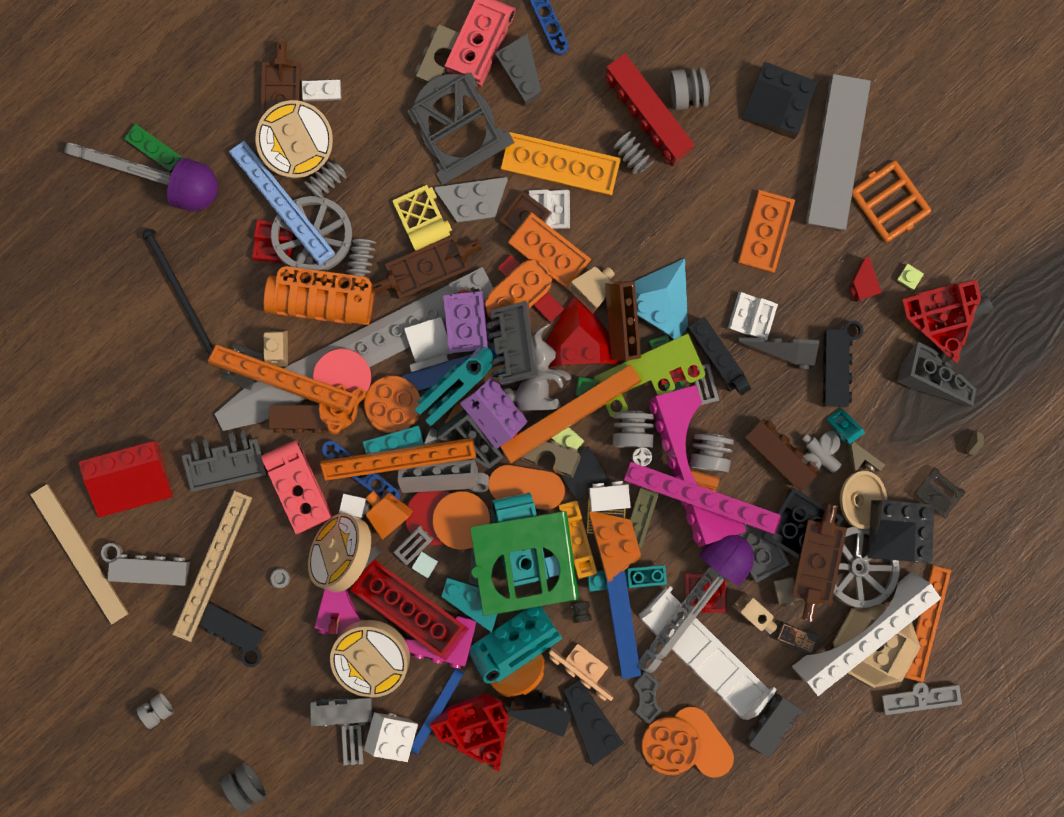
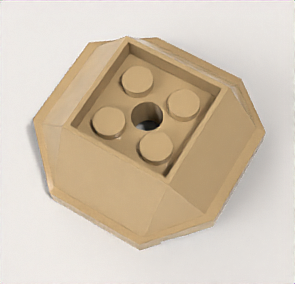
M880 603L868 608H851L832 642L833 647L837 648L866 630L883 614L887 606ZM912 622L883 644L879 650L874 651L849 671L848 674L873 688L901 682L920 649Z

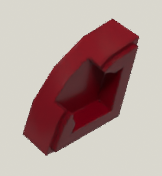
M332 613L328 633L337 634L339 613Z

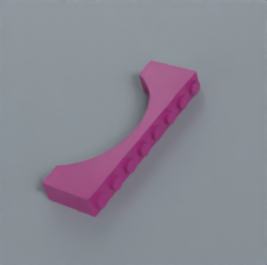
M697 385L652 398L649 400V409L654 415L655 426L660 433L662 447L667 453L668 465L672 469L674 477L698 485L688 465L685 444L690 420L702 404ZM681 501L687 513V521L693 530V539L698 547L719 541L729 535H739L746 532L743 523Z
M630 462L624 479L629 484L700 507L772 535L776 534L781 520V515L633 462Z
M348 588L341 592L324 590L315 628L319 629V633L330 635L328 630L331 624L330 617L332 613H339L338 635L350 624L364 620L355 609ZM458 615L456 620L469 630L446 661L415 638H404L407 643L409 653H413L412 657L423 659L425 656L431 658V661L434 663L442 664L444 661L450 663L451 667L461 669V666H466L477 622L472 618Z

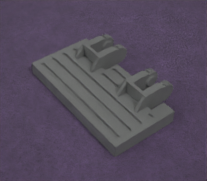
M523 301L490 310L491 318L500 320L486 324V328L488 330L501 328V331L489 334L488 341H494L496 355H504L503 357L492 359L491 364L493 366L505 364L506 368L492 371V376L499 377V383L502 385L538 376L529 303Z
M241 431L240 437L244 447L238 449L234 433H229L232 452H230L228 444L211 448L208 438L203 439V447L206 456L203 457L200 456L197 442H191L195 460L192 459L191 452L182 454L191 492L266 476L267 471L261 458L262 452L258 437L248 441L246 431Z

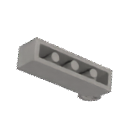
M461 460L398 470V483L402 493L459 489L485 492L489 489V476L485 473H478L475 460Z
M117 543L106 544L101 550L103 560L109 562L108 581L189 585L190 562L185 561V558L173 557V561L166 560L164 556H154V560L147 559L146 555H135V558H127V554H123L122 547ZM111 546L117 550V556L114 559H110L107 556V550Z

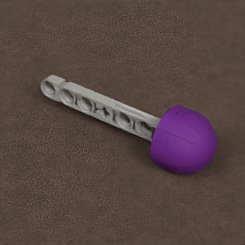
M66 143L64 153L168 185V203L173 207L186 211H200L207 208L215 200L218 193V182L213 171L205 164L191 159H180L172 173H168L81 145Z
M729 535L705 546L699 556L710 567L651 643L650 648L642 655L639 660L640 669L647 673H652L658 668L662 662L661 659L667 656L725 578L740 586L753 567L754 554L751 545L742 536ZM710 583L709 588L704 591L705 585ZM698 598L697 604L692 606L693 601ZM674 629V634L669 637L670 631ZM663 644L661 651L657 652L658 647ZM651 659V664L646 668L647 661Z

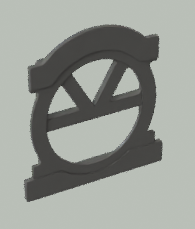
M468 73L465 76L447 74L431 80L419 92L414 106L408 110L414 124H420L421 135L427 148L440 161L437 164L440 171L436 174L442 185L515 143L509 131L504 133L501 127H495L492 110L484 97L475 90L478 83L472 73ZM451 93H455V121L433 108L438 99ZM464 95L470 97L479 105L477 109L463 116ZM484 114L486 136L483 144L476 152L467 157H453L444 153L435 144ZM429 116L434 117L447 127L431 136Z

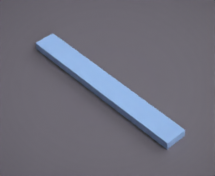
M243 141L231 149L229 153L319 266L333 257L335 252L247 143Z

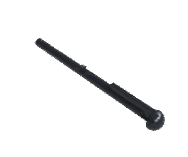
M146 229L142 235L143 240L147 239L210 356L214 347L163 251L155 240L154 235L156 231Z

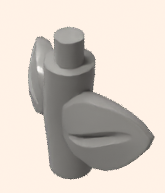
M835 431L824 433L819 441L815 437L811 438L808 434L802 437V440L806 443L805 447L809 451L803 457L808 462L810 460L814 462L818 467L817 470L820 469L821 465L831 473L840 468L842 464L831 456L840 447V439Z

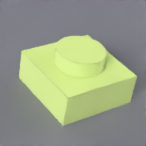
M907 264L896 281L913 291L924 273Z

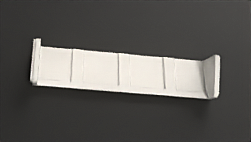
M671 586L662 589L638 614L639 619L656 636H658L681 605L670 593L673 589ZM697 618L693 620L671 649L743 720L756 717L777 690L775 687L768 689ZM674 629L670 631L669 637L674 634Z

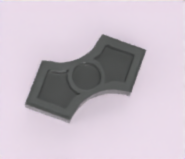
M643 671L641 676L633 683L639 693V705L635 713L650 725L662 711L656 701V690L660 682L650 673Z

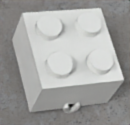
M374 712L364 751L374 757L408 762L418 724L408 718L398 717L393 713L387 715Z

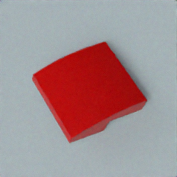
M257 220L254 234L253 261L284 264L277 256L272 244L271 230L274 221ZM280 227L279 243L283 244L293 241L294 233ZM293 248L284 250V253L291 259Z
M685 574L686 597L704 574ZM726 578L699 613H727ZM710 583L705 585L704 591L709 588ZM698 598L693 601L692 606L697 604Z

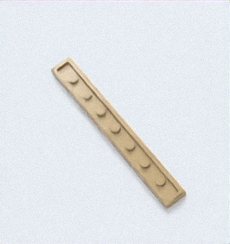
M49 484L32 493L31 497L111 625L127 616L129 612Z
M237 491L233 492L172 635L192 642L252 501V497Z

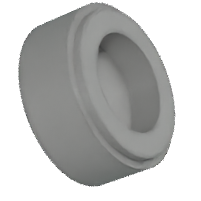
M276 569L270 577L272 585L277 588L286 587L291 579L289 572L285 569Z

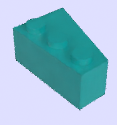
M420 426L363 442L366 454L425 445Z
M448 577L442 597L492 632L497 614L483 616L479 587Z

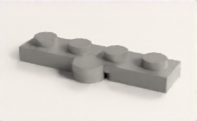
M916 682L912 686V691L881 695L884 715L962 705L958 684L928 688L926 684Z

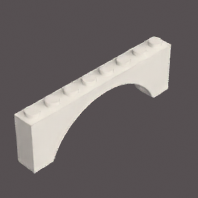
M911 571L897 583V589L891 603L871 626L837 648L819 654L804 656L792 668L801 680L819 696L939 601L941 597L929 582Z

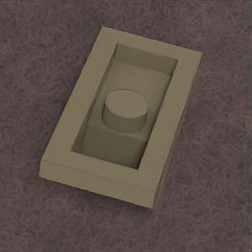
M855 442L848 445L852 472H856L863 462H865L864 466L872 472L874 470L881 471L885 464Z

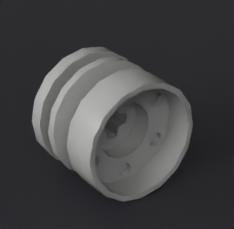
M698 67L697 75L695 68H690L689 77L686 76L684 69L670 71V90L675 111L688 109L689 100H692L694 108L699 107V100L701 107H708L710 88L704 67Z
M643 411L614 413L613 419H621L622 423H613V426L622 428V432L613 434V447L653 448V435L645 433V429L653 428L654 424L645 423V420H654L653 414Z
M712 433L694 434L693 439L702 442L701 444H692V447L699 449L700 453L691 454L689 467L729 473L731 460L724 458L723 454L732 453L733 450L724 448V446L734 445V440Z

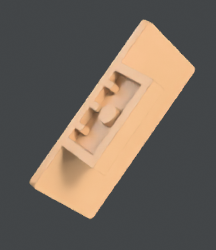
M578 643L567 658L563 657L552 647L549 648V657L557 665L562 663L565 666L566 672L573 677L578 675L581 678V683L587 688L593 687L596 689L595 692L601 699L606 701L608 698L612 701V693L597 683L608 669L607 665Z

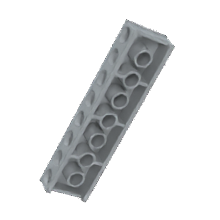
M833 74L829 81L805 226L811 225L839 230L840 232L846 230L870 80Z

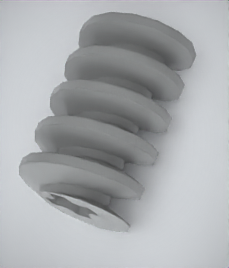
M628 132L616 142L613 149H620L618 152L619 156L625 155L623 162L630 161L627 167H634L632 170L633 174L641 173L650 167L654 161L647 162L650 155H642L645 149L638 150L640 142L633 144L636 137L629 138L628 136L631 132Z
M334 158V164L329 161L327 162L328 169L323 166L321 167L323 174L315 172L317 179L312 176L310 177L311 184L306 181L304 182L315 196L323 198L322 191L329 193L328 186L335 188L334 181L340 184V176L345 179L347 178L345 171Z
M367 239L352 240V244L355 247H351L350 250L355 254L349 255L353 262H348V266L352 269L346 270L347 274L366 277L365 274L371 273L366 267L372 266L368 259H372L374 256L369 254V252L375 251V249L370 245L376 242Z

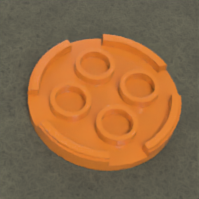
M386 376L374 382L367 390L366 397L364 398V410L375 428L382 432L395 433L409 429L415 424L419 414L414 409L419 405L417 401L421 397L415 385L409 380L400 376Z
M454 492L444 497L436 506L433 514V527L437 537L448 547L458 550L473 548L470 527L490 524L491 515L485 502L477 495L469 492Z
M538 655L500 682L495 681L491 685L499 694L506 697L525 695L531 692L540 683L544 675L543 655Z
M674 716L662 717L652 722L646 729L642 739V752L647 762L657 772L665 775H678L687 771L696 763L700 753V739L694 727L684 719Z

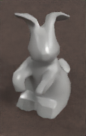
M550 324L538 328L533 335L538 376L522 380L516 391L511 388L504 389L506 395L511 398L512 402L520 410H551L561 408L558 399L549 398V381L551 379L555 380L559 388H562L563 382L561 377L565 380H570L571 376L567 371L553 370L548 367L555 359L556 352L542 340L541 335Z

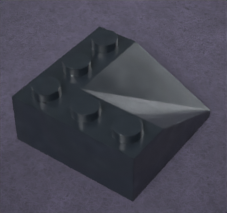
M764 61L741 120L795 139L800 131L818 81Z
M791 487L776 512L781 515L776 534L772 535L765 532L763 537L800 560L807 521H823L825 506L796 488ZM837 513L834 523L836 526H839L844 518Z
M871 500L868 558L932 563L935 505Z
M532 691L525 695L513 696L508 707L509 716L561 737L565 734L572 712L568 705L569 703L560 699L556 702L550 699V695L542 692L538 695Z

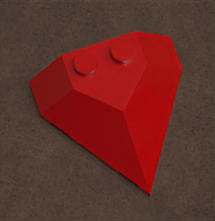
M977 279L941 286L915 293L902 299L906 318L957 364L962 346L966 342L974 320V313L981 300Z
M573 295L545 341L556 352L555 359L548 367L618 364V360H611L608 331L594 313L592 314Z
M483 694L451 705L430 724L439 741L444 744L448 742L455 746L456 750L482 764L483 762L493 766L492 769L499 772L509 719L508 712L500 699Z

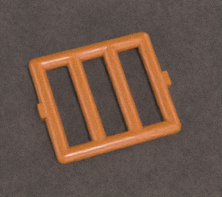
M895 160L879 171L869 174L868 178L854 187L852 191V197L885 242H890L904 231H909L914 227V224L931 213V208ZM894 170L900 179L865 202L860 192ZM905 185L911 195L877 218L871 208ZM916 201L922 210L888 233L882 223Z

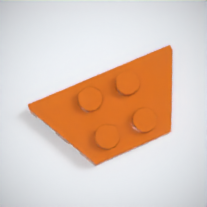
M591 511L589 512L591 525L607 582H610L618 573L623 572L631 563L641 558L640 549L630 519Z

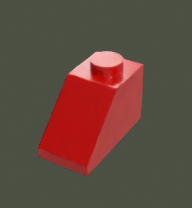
M866 257L861 261L850 283V295L852 298H855L856 302L882 293L870 257Z

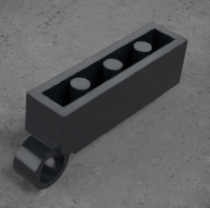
M705 316L686 329L729 392L736 389L739 395L743 396L751 390L743 371Z
M858 321L846 323L842 330L826 329L823 331L822 407L846 408L852 402V392H849V384H852V373H849V365H852L853 357L852 354H849L853 341L859 339L863 334V326ZM849 325H855L858 328V335L856 337L848 334L847 328Z
M209 600L199 625L206 628L205 632L213 636L217 634L223 637L222 641L225 643L238 645L240 647L239 650L243 652L241 660L245 666H257L263 657L258 647L267 631ZM248 651L256 652L258 656L256 663L247 661L246 655Z

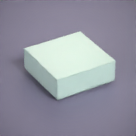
M421 552L412 569L429 578L438 561Z

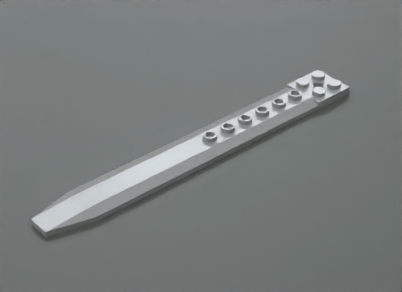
M481 267L283 369L313 379L314 368L318 360L330 350L337 348L356 351L366 360L370 368L410 348L404 328L441 317L444 327L447 329L443 295L455 294L460 290L471 292L472 288L475 290L479 289L483 291L484 309H486V297L493 289V286L484 268ZM257 381L240 391L218 410L215 416L222 430L227 431L268 420L269 405H297L307 399Z

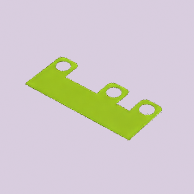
M686 334L642 354L639 359L629 360L596 375L594 379L598 380V385L631 364L641 379V382L634 387L651 380L656 393L662 395L675 390V384L669 373L670 371L681 367L686 380L690 383L703 378L705 371L689 334ZM691 365H696L700 369V374L695 378L688 375V368ZM663 378L670 382V387L666 391H661L658 388V382ZM622 394L605 404L611 417H614V413L628 410ZM612 401H621L623 405L622 410L619 412L612 411Z

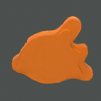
M344 385L336 386V388L346 391V387ZM358 388L351 392L358 396L351 414L319 404V417L327 426L329 433L338 434L342 429L350 426L355 421L358 404L366 397V391L363 388Z

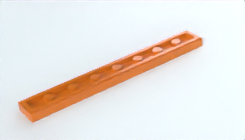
M215 345L208 359L209 364L351 414L358 399L356 394L219 345Z
M630 364L500 447L510 463L634 387L641 382V379Z
M469 438L321 461L320 466L324 480L327 481L476 458V451L473 439Z

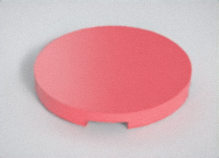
M337 348L330 350L318 360L314 368L313 379L325 382L333 387L344 385L346 391L350 393L358 388H363L367 392L371 383V371L368 363L359 353L351 349Z

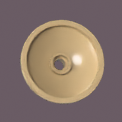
M858 471L851 474L844 482L840 493V507L844 518L850 525L859 529H869L871 500H887V494L884 484L877 475L869 471Z

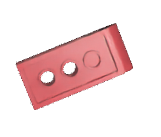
M475 0L445 64L447 74L465 76L468 73H472L478 86L482 87L494 62L495 53L499 51L508 31V26L514 18L516 8L497 0Z
M297 439L261 455L295 534H300L333 517ZM299 485L303 488L301 496L295 494V489ZM306 503L311 506V511L308 514L303 511V506Z

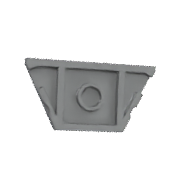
M504 177L435 187V191L457 223L493 219L496 217L508 179Z

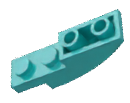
M665 565L631 567L625 570L627 588L667 585ZM604 570L597 571L596 575L587 577L588 591L607 590Z

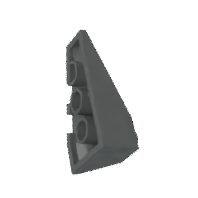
M739 337L736 342L792 366H798L797 369L809 370V367L815 365L819 340L793 339L785 342V340L777 338L766 341L765 338Z
M916 342L900 366L897 382L911 389L972 407L977 389L961 374L957 375L950 368L951 365L947 361L943 362L937 356L938 353L934 349Z

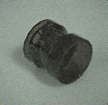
M589 601L570 603L571 610L574 613L572 616L573 623L592 620L591 614L588 611L590 607Z

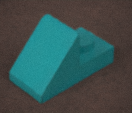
M843 408L827 418L828 423L838 434L842 442L847 441L851 444L865 434L863 428Z

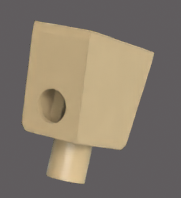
M593 267L573 280L567 289L593 314L606 297L605 283H610V279L615 274L609 267H606L602 272L597 267Z
M287 330L264 332L265 362L278 367L288 366Z
M744 592L732 605L736 611L760 631L766 630L771 634L776 630L777 625L772 621L774 616L747 593Z

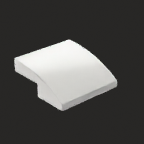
M569 190L529 191V196L552 212L545 222L552 229H570Z
M738 292L727 329L767 340L778 304Z
M441 317L404 328L415 362L443 354H452L449 353L448 337Z

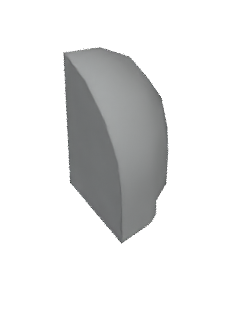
M431 427L424 444L444 442V440L442 441L437 438V429Z

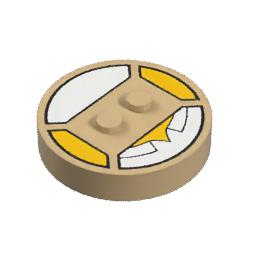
M290 100L272 106L261 117L255 133L256 150L261 161L273 173L285 178L297 179L312 175L325 164L332 150V130L326 117L316 107L302 101Z
M340 513L334 515L323 524L314 538L308 558L309 576L316 586L331 592H341L349 588L359 578L366 566L371 549V533L365 521L348 513Z
M375 620L358 621L343 629L338 635L330 655L331 669L337 681L351 693L363 697H381L393 692L403 682L410 662L409 649L402 635L390 625Z

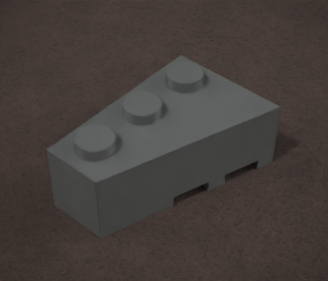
M527 33L495 53L496 61L525 107L541 97L540 83Z
M465 409L437 430V438L445 442L472 438L476 451V458H473V460L488 469L504 458L501 447L496 449Z
M779 694L770 699L767 712H763L757 721L759 723L755 730L752 729L747 736V743L768 758H770L783 740L782 737L786 730L792 728V721L797 714L800 716L803 713V710Z
M373 697L315 698L310 702L311 726L328 727L336 724L338 726H349L350 723L369 725L374 715Z

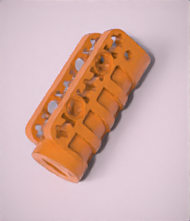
M285 266L278 270L277 276L269 275L264 294V312L343 324L357 323L369 325L375 290L371 281L366 277ZM311 277L310 282L304 284L305 279ZM349 282V286L342 289L343 283ZM365 284H367L368 288L362 291L360 287H365Z

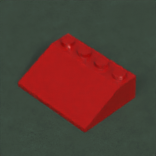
M157 441L79 462L84 483L98 518L173 497L162 452Z

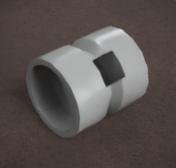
M159 693L150 699V703L146 702L138 707L137 714L143 724L148 729H152L160 723V719L165 720L174 714V710L168 699L162 693Z

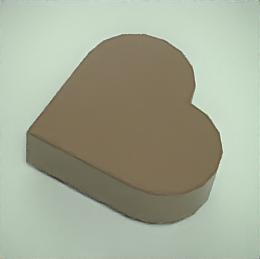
M978 431L973 432L966 448V454L975 456L983 447L984 436Z

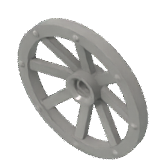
M318 196L302 197L293 201L304 215L303 206H320L314 228L322 237L342 225L345 227L344 242L323 237L328 245L338 247L340 250L335 256L320 266L319 264H303L309 254L305 247L297 262L284 253V250L300 246L302 243L298 239L283 244L279 243L280 227L287 231H292L277 214L271 230L272 244L277 256L288 267L326 271L339 264L347 255L352 243V227L345 211L335 202ZM327 208L340 217L336 222L320 230Z
M847 528L846 537L851 534H857L855 556L853 557L846 546H843L842 554L849 563H840L839 569L848 570V574L838 586L835 584L833 594L840 602L855 608L873 607L885 601L894 591L899 578V561L889 560L890 565H869L868 561L871 558H868V553L861 558L864 534L869 536L870 528ZM890 571L886 587L883 588L868 572ZM853 577L855 578L857 600L846 596L842 592ZM862 578L880 594L873 599L864 601Z

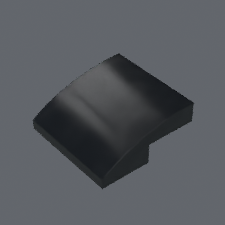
M589 446L577 452L580 454L581 459L573 479L561 475L576 501L589 494L588 488H593L592 484H606L609 482L608 477Z

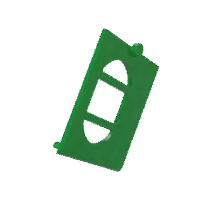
M560 510L556 513L470 527L475 566L472 568L471 573L478 580L483 616L579 599L567 511ZM535 548L542 592L516 598L510 552ZM542 548L550 550L559 563V577L557 583L550 591H548ZM501 555L504 556L509 598L500 595L492 583V568Z

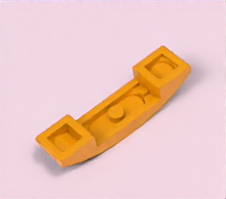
M578 501L559 505L560 510L567 511L573 558L578 579L596 575L597 570Z

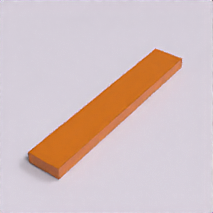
M931 565L927 582L933 586L941 599L918 616L915 632L920 649L905 678L919 682L924 680L951 574L949 569Z

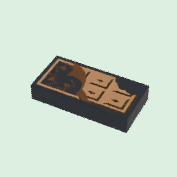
M782 622L775 640L813 654L819 636Z

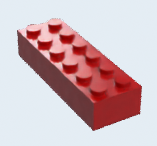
M623 54L608 65L605 82L610 88L616 90L617 98L622 104L625 102L631 117L637 118L640 122L639 127L645 134L648 133L652 138L650 139L651 143L656 149L659 148L662 151V157L667 164L671 163L674 166L688 156L695 146L628 56Z
M375 559L367 566L350 589L445 661L469 630Z

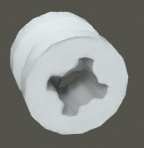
M638 448L632 454V461L641 466H647L652 460V454L647 448Z

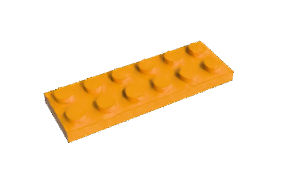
M510 132L515 143L505 149L501 166L502 171L612 196L621 158Z

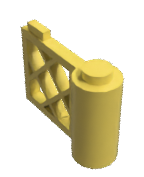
M427 185L393 200L415 251L450 236L449 232L452 231L448 220H443L434 199L437 197L433 188H428ZM426 191L428 196L426 203L416 201L418 195ZM404 201L411 202L408 212L401 210L398 204ZM414 204L424 207L421 216L411 213ZM427 208L434 210L437 215L432 219L424 218ZM409 217L419 219L417 226L409 229L407 225Z

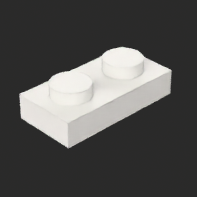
M302 81L303 101L341 100V81Z

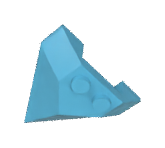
M685 258L635 281L637 316L660 329L662 334L668 335L672 340L682 337L688 327Z

